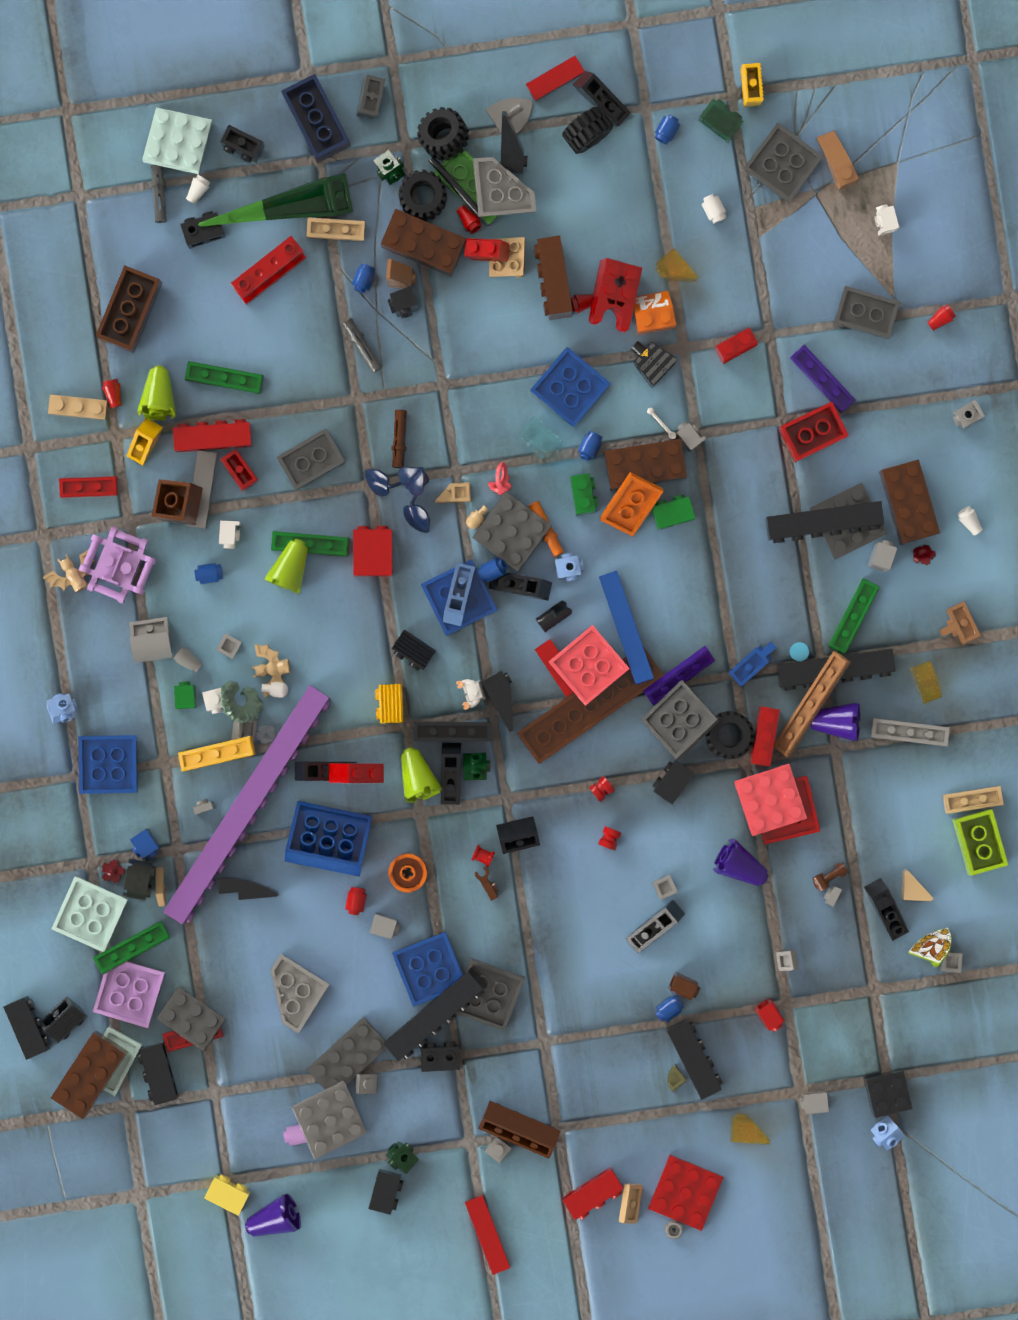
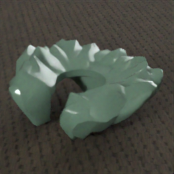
M228 681L221 687V706H223L224 713L235 722L245 723L248 721L252 722L259 717V713L264 709V706L254 688H249L248 686L243 688L240 695L246 697L245 706H240L234 698L239 690L237 682Z

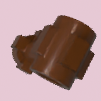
M844 863L834 865L836 869L825 876L822 873L812 878L814 882L812 883L815 888L821 892L830 886L828 882L838 876L841 878L845 877L849 872Z

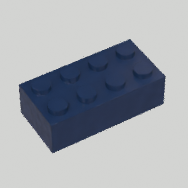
M316 74L281 91L317 163L351 147L350 141Z

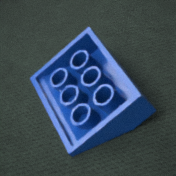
M297 801L285 850V862L360 877L373 816Z

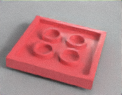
M593 625L549 661V664L585 706L630 670Z
M789 763L734 781L751 836L807 819Z

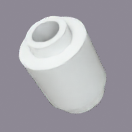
M711 194L703 199L704 203L701 205L709 221L715 224L727 218L726 210L719 196L714 197Z

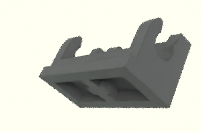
M371 75L364 77L356 116L362 117L366 115L370 119L378 117L385 79Z

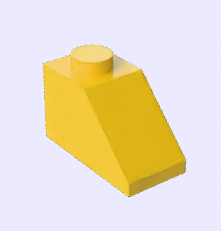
M146 418L137 428L126 456L143 466L156 445L163 427Z

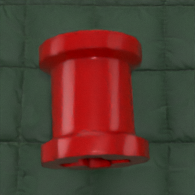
M478 844L471 860H477L486 864V867H489L495 852H489Z

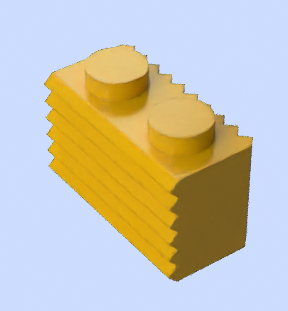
M760 63L742 64L741 66L744 107L761 106L764 101Z
M402 684L379 685V689H375V699L379 700L380 707L376 708V720H380V723H404Z

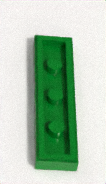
M188 361L184 380L260 394L264 375Z
M272 532L271 551L283 552L288 543L296 538L306 543L305 546L308 547L307 554L348 557L349 537Z
M862 578L828 647L843 655L846 654L880 586Z
M162 921L98 954L93 957V960L101 975H104L171 938Z

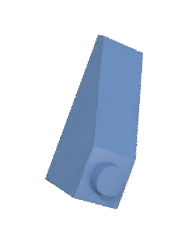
M456 563L442 622L457 626L462 625L475 571L474 566Z

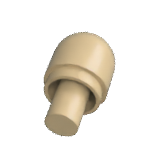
M483 505L479 511H473L466 519L467 526L470 529L479 528L486 519L484 516L489 509Z

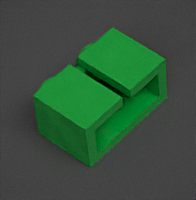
M684 495L673 497V501L668 503L665 500L658 501L651 509L657 530L695 520L690 498L684 497Z

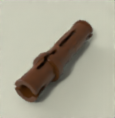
M395 410L393 446H391L393 451L392 468L404 467V455L407 448L405 446L407 411Z

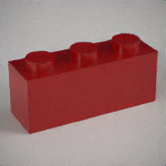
M759 706L749 763L770 767L780 709Z
M609 1167L562 1197V1201L574 1220L578 1218L582 1220L590 1214L589 1211L593 1208L597 1210L604 1206L607 1199H615L622 1194L621 1190L624 1188L613 1169Z

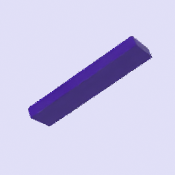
M805 345L790 357L830 402H833L841 414L856 401Z
M704 646L643 690V692L654 706L681 680L686 683L715 662V659L707 647Z

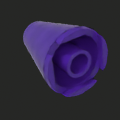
M850 703L820 709L810 725L811 729L844 739L858 741L860 733V704Z
M730 839L729 842L731 843L728 846L724 845L718 853L714 862L717 868H713V871L752 885L759 886L765 884L769 876L767 874L768 870L737 840Z
M289 1194L281 1195L247 1218V1223H245L247 1233L255 1237L296 1232L301 1228L300 1214L294 1210V1207L297 1206L295 1201Z

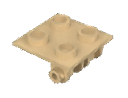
M525 237L499 238L498 240H503L510 244L508 261H489V277L515 276L516 278H522L525 274Z

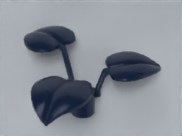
M402 467L398 473L400 482L389 484L388 476L380 470L367 469L364 471L370 489L378 496H387L389 488L391 489L402 484L406 486V489L414 496L410 506L406 505L403 508L404 517L414 529L424 533L429 532L430 518L427 511L420 505H414L416 498L423 493L424 486L429 483V477L424 472L423 467Z

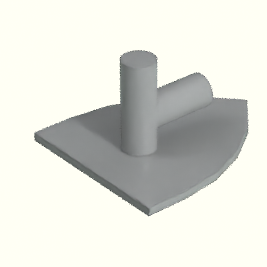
M509 98L493 104L486 109V112L501 132L502 111H506L518 134L529 119L533 101L523 98Z

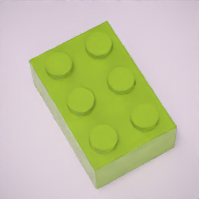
M993 809L952 819L968 875L972 876L1008 866Z

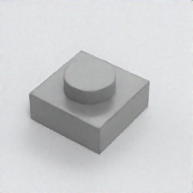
M225 633L216 650L234 659L243 642Z
M207 799L196 802L197 806L192 807L195 815L215 809L213 801L208 802Z
M670 874L652 882L660 900L678 892Z
M835 886L828 888L824 895L826 899L824 903L834 907L842 890Z
M796 950L776 952L779 971L799 969Z
M949 952L941 963V971L961 973L963 954Z
M356 1074V1093L376 1094L377 1074Z
M496 1136L484 1151L500 1163L512 1147Z

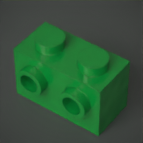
M590 473L570 476L576 516L595 513V508H598L597 496L593 497L592 489H595L594 477L590 478Z

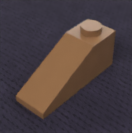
M834 130L817 137L816 140L838 191L856 184L859 178Z
M392 259L387 261L386 280L389 288L404 289L415 284L416 273H413L412 267Z

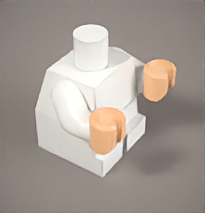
M465 679L456 682V685L458 684L457 688L461 689L463 687L464 693L467 694L465 696L467 702L462 704L464 710L473 708L481 700L486 699L481 680L475 682L474 680Z

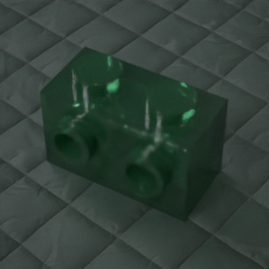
M713 98L699 116L698 121L729 143L744 121L739 113L728 110L726 108L727 105L719 99L716 101Z

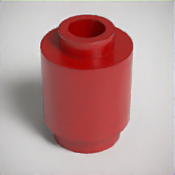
M359 887L350 888L345 909L349 910L348 914L360 915V912H364L367 894H365L366 889Z

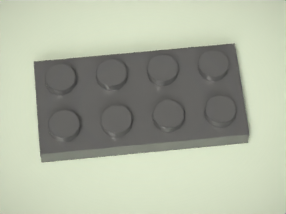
M363 1017L309 1066L307 1071L324 1089L341 1081H344L347 1085L356 1077V1074H359L386 1049L383 1044L386 1040Z

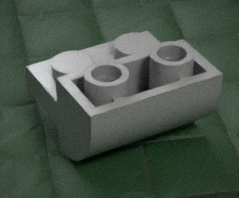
M167 617L129 622L130 644L135 663L173 658Z

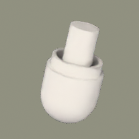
M271 682V685L262 684L261 692H269L270 696L278 698L285 697L289 691L288 686L282 682Z

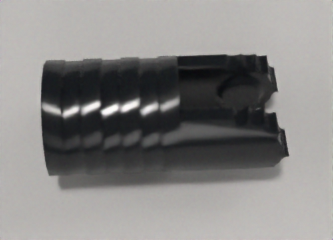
M560 601L535 618L545 633L572 614V610L568 607L566 608L567 603L565 601Z

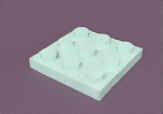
M156 107L142 159L143 162L199 174L212 126V119Z
M75 876L52 926V930L104 952L128 899Z

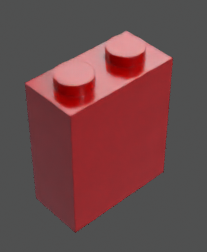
M358 526V529H353L354 577L393 576L392 529H388V526H377V529H369V526Z
M329 763V783H384V764Z

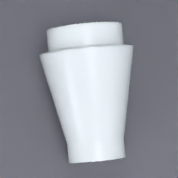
M197 174L196 178L193 177L186 199L196 204L210 188L209 184L211 182Z
M971 506L958 512V520L973 536L983 530L975 509H972Z

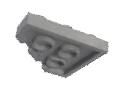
M494 157L473 159L479 217L536 212L535 192L499 164Z
M281 953L270 971L282 1023L299 1034L330 984Z

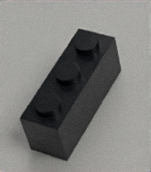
M26 996L3 1007L26 1060L50 1049V1039L42 1031L40 1025L42 1020L39 1016L36 1017L34 1012L36 1007L32 999Z
M164 1041L140 1048L138 1060L145 1069L143 1078L145 1083L149 1084L148 1097L150 1102L153 1101L155 1106L178 1099L179 1095Z

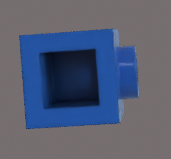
M145 829L130 839L134 845L132 850L137 857L141 856L142 859L146 857L151 859L159 854L157 850L161 847L149 829Z

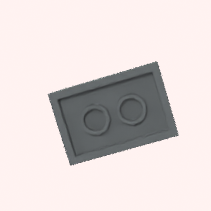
M845 286L834 324L890 339L900 302Z
M327 429L277 456L295 490L302 488L345 463Z
M179 986L156 1018L202 1051L206 1050L226 1021L221 1015Z

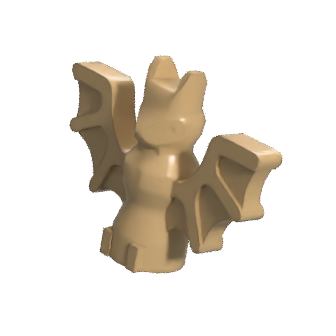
M88 550L79 556L81 565L84 563ZM66 554V559L63 561L58 559L62 570L66 572V577H61L52 571L43 576V579L50 583V587L57 586L65 591L68 586H72L74 591L78 593L87 588L88 584L84 577L90 574L76 569L74 563Z
M255 644L256 655L264 657L270 662L267 665L252 666L251 669H255L256 675H253V677L271 675L272 679L266 683L267 685H271V682L285 683L282 679V674L291 673L289 659L280 661L278 659L279 651L272 650L269 644ZM263 692L264 697L270 694L269 692Z

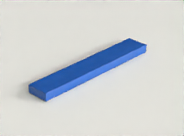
M614 571L599 576L635 684L638 685L654 679L618 572Z

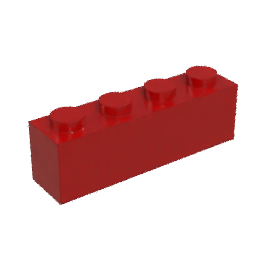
M246 419L235 420V423L227 424V421H216V425H208V422L196 423L197 426H189L187 423L177 424V427L173 428L174 451L177 453L253 447L251 424L246 422Z

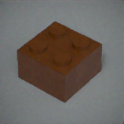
M159 479L151 517L165 522L196 525L203 488L188 482Z

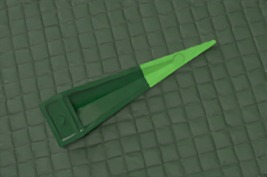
M342 173L317 179L205 220L198 225L211 226L276 219L337 216L353 212L346 174Z

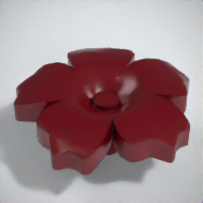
M929 545L919 546L913 550V562L916 564L921 561V564L927 566L930 564V559L933 560L936 557L935 551Z
M115 859L110 861L109 864L104 863L101 866L102 872H107L102 876L104 881H111L112 879L113 883L119 882V879H121L120 875L124 874L125 869L121 865L118 866L119 862Z

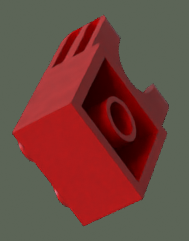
M609 258L600 260L588 320L590 324L596 325L600 323L605 311L611 310L616 316V329L624 333L629 329L642 267Z

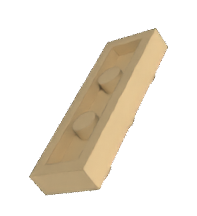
M308 218L307 238L364 241L365 221Z
M50 395L48 414L106 420L108 401Z
M1001 786L943 795L946 814L1004 805Z

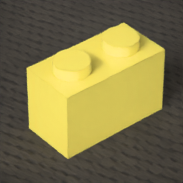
M223 1174L220 1176L216 1175L204 1199L239 1216L250 1194V1191L247 1190L248 1187L241 1183L236 1185L230 1182L231 1179Z

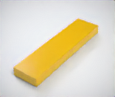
M252 736L178 753L182 772L256 755Z

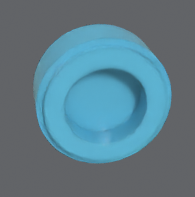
M797 642L790 647L789 654L794 661H804L809 655V649L806 644Z

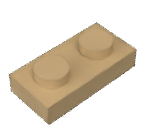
M624 1183L619 1222L624 1224L638 1222L643 1185Z

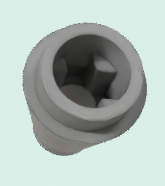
M183 646L173 657L177 664L195 673L202 665L197 657L188 648Z

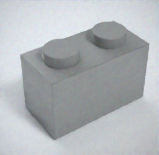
M882 540V542L874 544L867 567L883 572L891 570L897 548L893 547L894 543Z

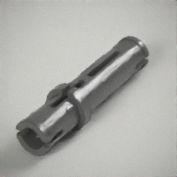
M151 165V187L153 188L155 223H166L164 190L166 182L163 177V166ZM157 177H159V189H160V191H158ZM158 197H160L161 210H159V198H158Z
M352 318L344 322L342 326L350 336V342L355 344L371 372L375 373L380 370L382 365L364 339L363 332L360 333Z

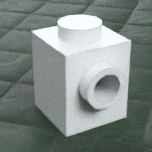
M222 688L202 692L206 710L212 711V714L223 712V706H221Z

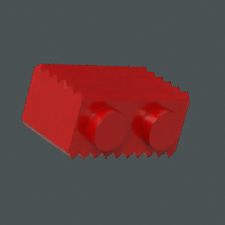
M466 238L464 256L474 261L507 262L510 244L498 239Z
M747 327L746 330L744 329L740 333L733 335V337L727 338L723 343L717 344L715 351L721 362L725 364L757 346L758 341L751 329Z
M770 998L755 1007L754 1010L767 1030L775 1032L783 1027L782 1023L785 1020Z

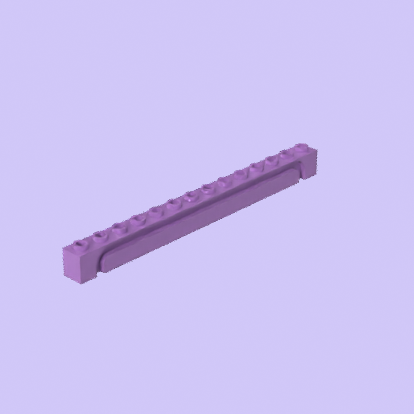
M309 685L163 912L181 924L191 921L195 914L193 909L196 905L200 906L205 899V896H203L206 889L210 890L216 882L214 880L217 873L221 874L226 866L224 861L227 857L231 858L237 849L234 847L238 840L241 842L247 834L245 831L248 824L253 825L258 817L255 815L259 808L263 809L268 801L266 799L268 793H273L277 788L278 783L276 781L279 776L284 777L288 771V762L290 759L292 761L295 760L300 752L297 750L299 745H304L310 736L307 734L310 728H315L319 723L320 719L318 716L321 711L325 713L331 703L328 702L330 697Z

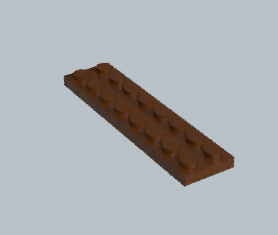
M645 648L644 651L654 679L636 685L631 670H629L587 706L573 693L517 732L538 764L628 703L664 676ZM623 658L622 660L629 667L627 658Z

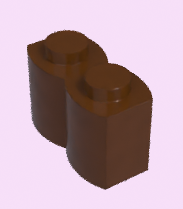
M675 972L668 989L691 1000L693 997H697L700 987L696 980Z

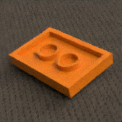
M630 472L600 516V520L633 537L664 492L663 488Z

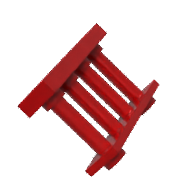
M290 236L233 280L231 285L247 305L303 262L306 256L302 253L303 250L295 239Z

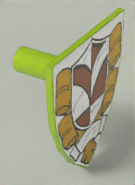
M949 928L927 934L919 939L908 953L931 961L933 967H938L946 958L951 948L952 939Z

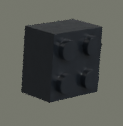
M902 1069L863 1077L871 1112L875 1118L913 1109Z

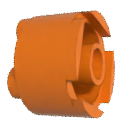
M404 853L397 856L391 862L388 870L392 885L397 890L406 893L421 888L428 874L424 860L413 853ZM409 867L411 868L413 876L410 875L408 878H406L405 873H403V870H407V868Z

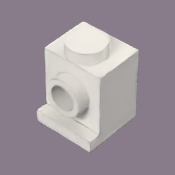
M886 204L876 208L877 216H875V223L877 227H880L878 231L879 236L895 232L900 228L894 206L888 207Z
M220 521L219 544L224 545L225 549H235L236 541H240V530H237V527H241V522Z

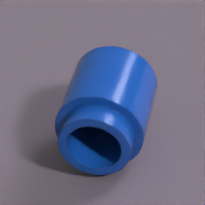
M670 114L668 117L663 116L655 131L656 135L654 138L668 145L680 127L679 119Z
M363 263L358 267L352 285L355 286L354 290L360 293L370 291L376 275L374 267Z
M589 431L584 436L577 451L580 453L579 457L586 461L595 459L602 445L601 440L603 437Z
M496 557L482 564L478 569V575L483 582H491L506 574L507 564L503 559Z
M221 564L198 565V569L194 570L195 579L200 581V584L219 582L220 579H223Z
M674 995L672 998L669 997L656 1007L657 1012L655 1014L661 1022L665 1020L668 1023L682 1012L681 1010L684 1008V1005Z

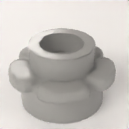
M676 1220L669 1221L664 1227L666 1236L670 1239L680 1238L683 1225Z

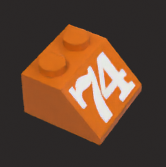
M669 291L636 296L633 314L637 335L675 329L676 321Z

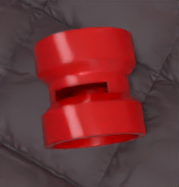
M604 776L599 779L597 784L589 787L600 802L605 799L607 794H612L615 791Z
M604 826L602 831L604 836L599 839L598 844L616 851V839H620L622 832Z

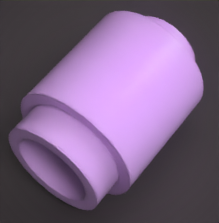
M299 1124L286 1127V1131L283 1132L285 1143L289 1142L290 1146L307 1143Z

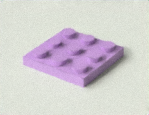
M130 961L103 975L93 1012L149 1028L165 972Z

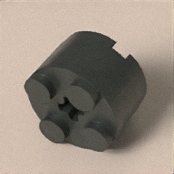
M129 859L128 863H131L132 866L127 868L124 890H127V893L123 892V897L146 901V897L150 898L152 885H148L149 878H154L156 866H152V862Z

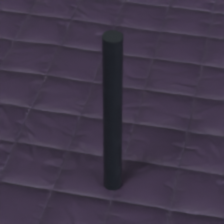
M433 156L428 162L475 215L481 218L478 215V205Z

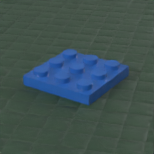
M566 347L530 391L574 428L611 383L570 348Z
M472 559L463 563L474 566L475 571L461 626L442 622L455 568L421 584L446 636L498 611L484 582L480 579Z
M137 735L78 736L79 794L138 793Z
M446 931L392 952L413 1007L436 998L463 975Z

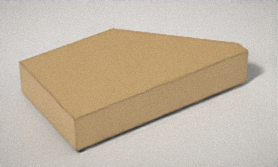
M470 482L450 483L435 500V504L471 502Z
M163 867L156 868L155 894L159 907L166 905V885L164 884Z

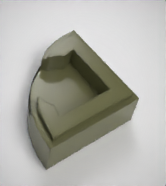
M676 1065L670 1069L668 1074V1085L672 1092L687 1081Z

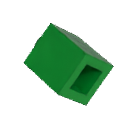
M190 681L179 682V686H174L175 709L197 708L195 685H190Z

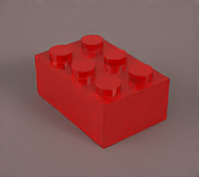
M829 402L778 428L794 463L849 436L833 402Z

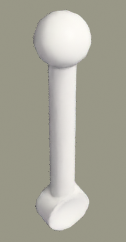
M648 408L647 413L649 415H652L656 419V421L669 434L668 437L670 439H675L676 433L671 432L669 430V428L662 422V420L654 413L655 411L653 408Z

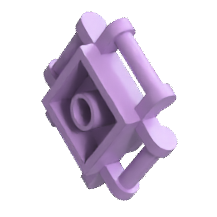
M115 526L111 527L107 540L92 535V543L84 563L79 567L80 571L92 575L87 590L91 592L96 591L117 599V602L121 604L124 603L129 590L143 595L145 591L143 588L152 566L157 561L144 555L149 540L145 538L140 539L122 532ZM115 537L139 546L138 551L136 552L113 543ZM100 543L105 546L97 566L93 570L90 566ZM143 560L146 563L137 585L133 586L132 584ZM98 579H103L123 587L121 593L97 584Z

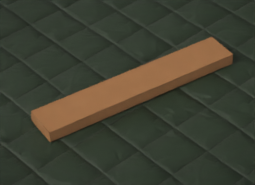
M833 651L774 743V748L785 757L791 756L851 663L837 651Z

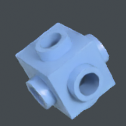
M573 553L564 554L562 559L555 560L558 580L565 578L566 582L578 580L577 576H581V571H584L582 559L578 560V556H573ZM570 564L573 566V569L568 570L566 566Z
M57 694L52 699L47 700V709L52 723H66L75 717L77 705L75 699H71L69 694Z
M889 1116L876 1123L871 1129V1132L875 1135L872 1139L879 1147L883 1145L887 1151L895 1147L905 1137Z

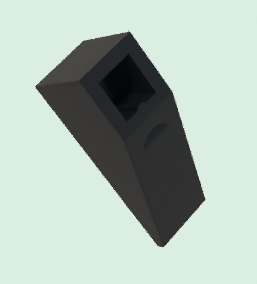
M879 878L866 885L864 889L891 940L894 941L908 933L909 930L882 879Z

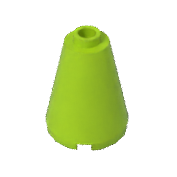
M157 365L149 371L137 410L138 415L143 414L145 419L165 421L166 417L171 416V419L176 417L170 375L164 366Z
M296 538L294 541H290L266 574L264 580L300 594L308 547L305 546L306 543Z
M414 747L405 749L401 755L405 801L407 803L417 802L416 798L425 800L439 794L440 790H442L441 785L421 752Z

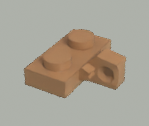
M964 601L946 610L950 620L946 621L948 626L939 630L942 637L952 633L953 637L958 635L961 643L965 644L981 636Z

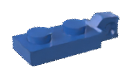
M770 642L764 648L761 645L756 647L731 669L728 674L742 687L770 662L769 660L772 657L769 654L776 646Z

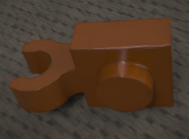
M485 866L483 868L486 874L479 876L476 871L475 877L481 882L492 901L498 898L496 893L499 890L494 882H489V870Z

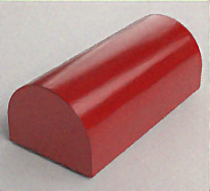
M237 449L220 459L241 491L247 490L258 481Z

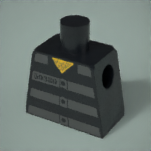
M637 341L631 348L638 356L633 364L651 388L678 360L653 342L645 348Z

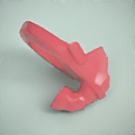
M501 462L497 466L496 482H488L490 489L498 493V495H503L505 491L508 492L512 487L508 483L510 476H508L505 462ZM500 469H502L501 479H499Z

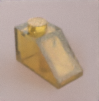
M674 248L656 262L655 266L657 269L655 270L661 278L665 277L670 281L692 283L698 280V276Z
M931 661L909 668L923 704L942 697L938 678Z
M737 1113L736 1117L731 1116V1142L770 1144L769 1138L750 1117H747V1114Z

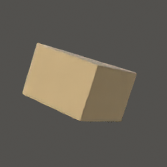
M905 869L902 872L901 899L915 901H932L934 899L908 870Z

